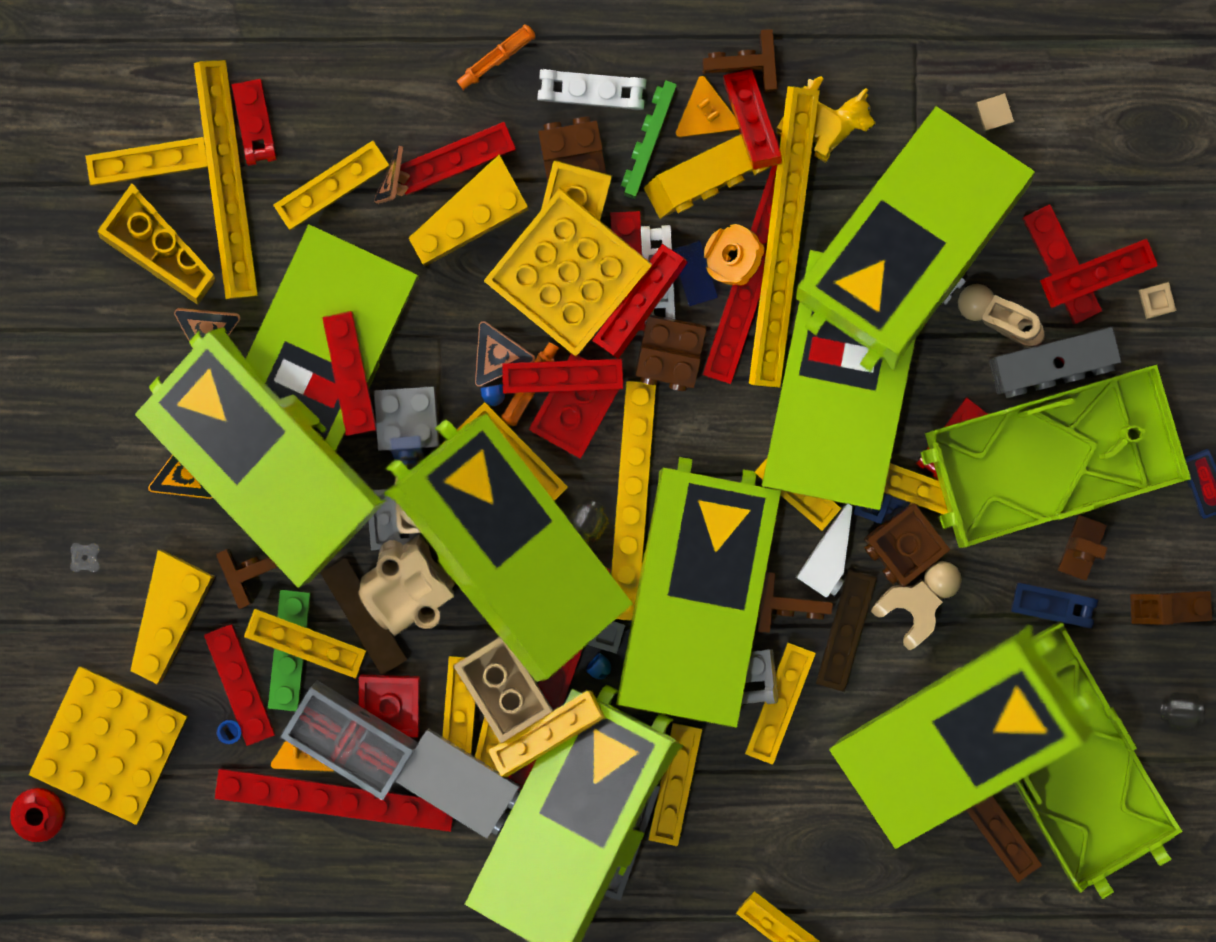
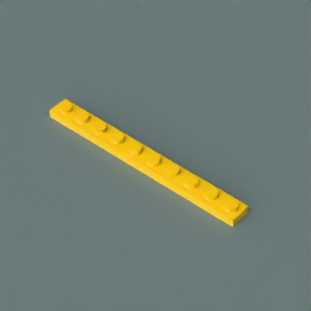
M789 86L787 88L780 141L782 164L777 165L749 377V384L779 388L781 385L820 90Z

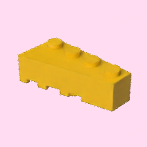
M740 134L657 175L644 187V190L659 219L675 211L681 213L694 206L693 202L700 198L705 201L719 193L718 189L725 185L731 188L745 180L743 176L750 172H753L755 176L770 167L752 169Z
M500 155L493 159L409 237L424 267L529 210Z
M131 183L97 232L100 239L199 305L215 282L214 274Z
M158 550L130 671L155 684L162 683L216 576L164 550Z

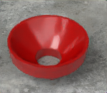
M32 788L21 793L16 798L10 811V820L15 832L20 837L31 842H43L59 833L65 821V809L61 799L52 791L45 788ZM30 808H38L42 811L43 821L39 825H31L27 821L26 814Z

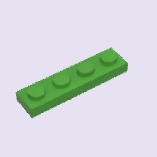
M665 80L663 87L657 86L652 99V103L657 104L653 115L647 114L641 129L646 132L643 143L637 141L631 156L632 159L636 160L632 171L626 170L621 184L622 187L626 188L625 196L636 199L677 86L675 83Z
M280 590L277 617L307 628L311 593ZM274 649L268 709L296 711L298 709L304 659Z

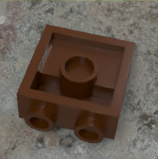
M590 116L573 119V125L564 127L561 126V122L544 124V130L538 131L547 182L549 181L554 160L606 174L597 120L591 121Z
M650 314L645 323L635 367V375L641 377L640 382L648 385H657L658 381L670 383L669 387L677 391H686L687 387L694 388L706 326Z
M913 502L864 538L868 544L864 547L867 554L874 561L880 559L886 567L882 570L885 577L892 585L897 582L903 587L950 551V548Z

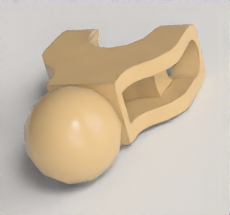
M971 284L960 293L958 308L965 318L972 321L982 320L985 325L1026 348L1037 347L1044 341V328L1038 316L1033 312L994 295L991 289L982 284ZM1025 326L1033 327L1030 331L1022 332Z
M935 562L928 567L923 580L920 579L917 583L910 586L895 585L890 587L875 602L871 612L876 617H884L895 608H904L911 612L914 624L904 636L903 644L908 650H912L934 631L936 623L935 611L942 603L941 599L950 598L958 592L962 582L961 573L950 562Z

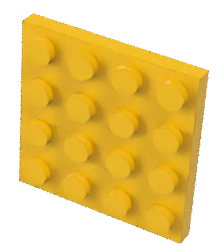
M559 188L485 278L484 282L574 356H577L652 264Z
M79 666L30 770L29 776L137 825L188 715Z

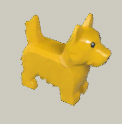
M820 76L814 80L809 79L808 85L803 86V88L818 90L824 78ZM867 88L845 102L838 110H833L818 101L813 142H817L814 148V156L826 163L830 158V153L854 129L868 131L874 127L876 122L870 115L871 108L866 101L868 97ZM784 117L781 119L780 123L776 128L777 135L780 137L782 134Z

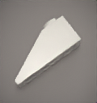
M847 503L840 510L796 576L797 579L826 598L830 593L835 596L844 583L840 578L845 568L852 506Z

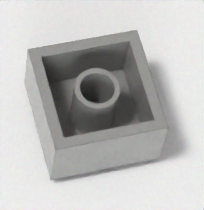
M435 387L374 391L378 451H391L390 438L421 436L425 448L440 446L439 431L435 430L438 426Z

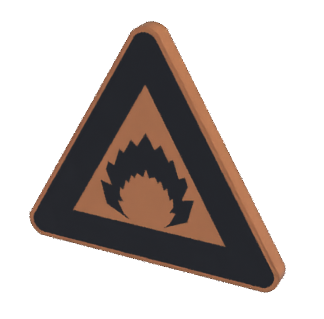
M398 145L375 196V203L380 204L394 200L396 194L403 196L408 189L407 186L398 183L405 184L410 177L408 173L400 171L402 146Z
M177 308L174 312L189 342L198 331H200V335L203 338L209 331L222 327L229 336L240 320V315L237 313Z
M486 321L480 322L475 384L477 386H482L503 376L502 363H525L535 360L533 354Z

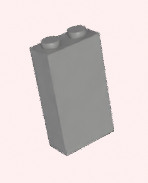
M429 728L395 780L485 838H488L490 833L494 835L498 833L505 822L501 815L506 807L512 810L520 794L516 792L520 786L508 777H501L498 771Z

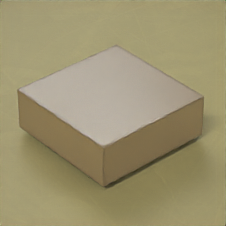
M1005 94L976 103L985 132L1014 122Z
M1169 282L1138 290L1146 319L1176 311Z

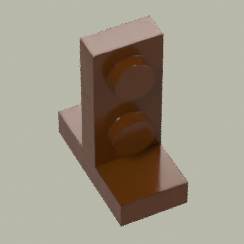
M773 29L760 31L761 54H756L755 50L738 51V56L727 57L726 52L709 53L708 58H703L702 60L703 74L739 72L750 69L762 70L764 93H776L777 80Z
M1077 515L1057 571L1087 581L1095 559H1104L1108 549L1100 545L1107 525Z
M230 549L216 553L239 609L253 604L244 581L278 567L270 557L259 561L256 556L242 562V569L239 570Z
M766 572L756 631L770 633L772 609H777V615L794 617L795 611L807 612L806 618L824 620L825 614L832 615V602L774 597L775 573Z
M1211 591L1130 594L1132 624L1164 625L1181 622L1212 621Z

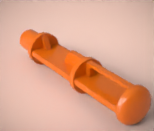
M524 24L522 28L504 42L498 44L495 49L473 66L467 68L465 74L456 82L463 90L472 83H478L479 77L495 65L499 66L528 42L534 40L535 33L529 25Z
M549 342L544 351L537 355L534 362L554 361L553 357L559 347ZM515 393L501 416L502 420L510 426H516L535 393Z

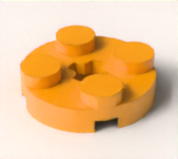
M733 224L730 225L732 227H727L724 230L720 228L711 235L705 246L704 258L707 259L708 268L706 267V269L714 279L727 285H744L757 271L764 254V246L759 242L754 232L741 225ZM737 249L738 255L736 259L730 262L731 257L728 253L730 250L735 251Z

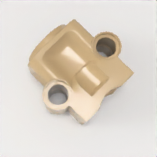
M418 534L404 545L396 540L384 542L379 550L377 566L361 578L359 595L374 620L385 630L389 629L393 635H397L414 622L424 629L434 627L440 619L441 605L454 597L452 588L455 585V581L441 565L433 560L428 544ZM388 559H392V560H395L396 562H389V561H387V560H388Z

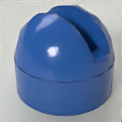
M503 384L480 388L482 399L486 404L497 406L503 402L505 398Z
M599 653L591 660L585 671L596 679H604L611 673V662L603 654Z
M226 720L217 728V737L224 744H233L241 736V728L235 721ZM227 725L234 738L229 740L222 727Z

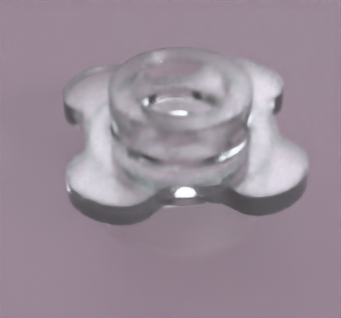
M74 543L71 546L72 562L70 568L72 571H98L100 564L97 562V554L100 552V547L96 543H91L90 545ZM83 555L88 556L86 561L82 559Z

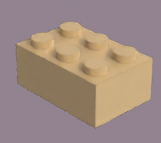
M500 637L454 665V668L500 743L553 711L535 679Z

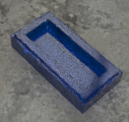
M698 241L672 249L688 261L679 276L689 307L717 299L712 277L706 269L708 265L706 258H704L701 242Z

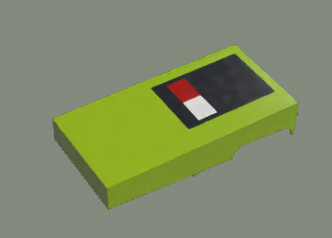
M308 224L245 360L256 375L279 399L294 394L320 419L319 422L326 428V431L322 433L317 427L313 429L337 452L345 434V427L322 317L353 312L369 389L380 366L379 361L419 276Z
M810 250L805 277L822 256V252ZM799 302L762 486L880 510L915 339L899 360L895 370H892L887 361L881 358L875 364L872 371L869 372L860 365L861 360L869 349L828 321L821 326L817 335L806 329L807 322L815 312L803 305L802 302Z

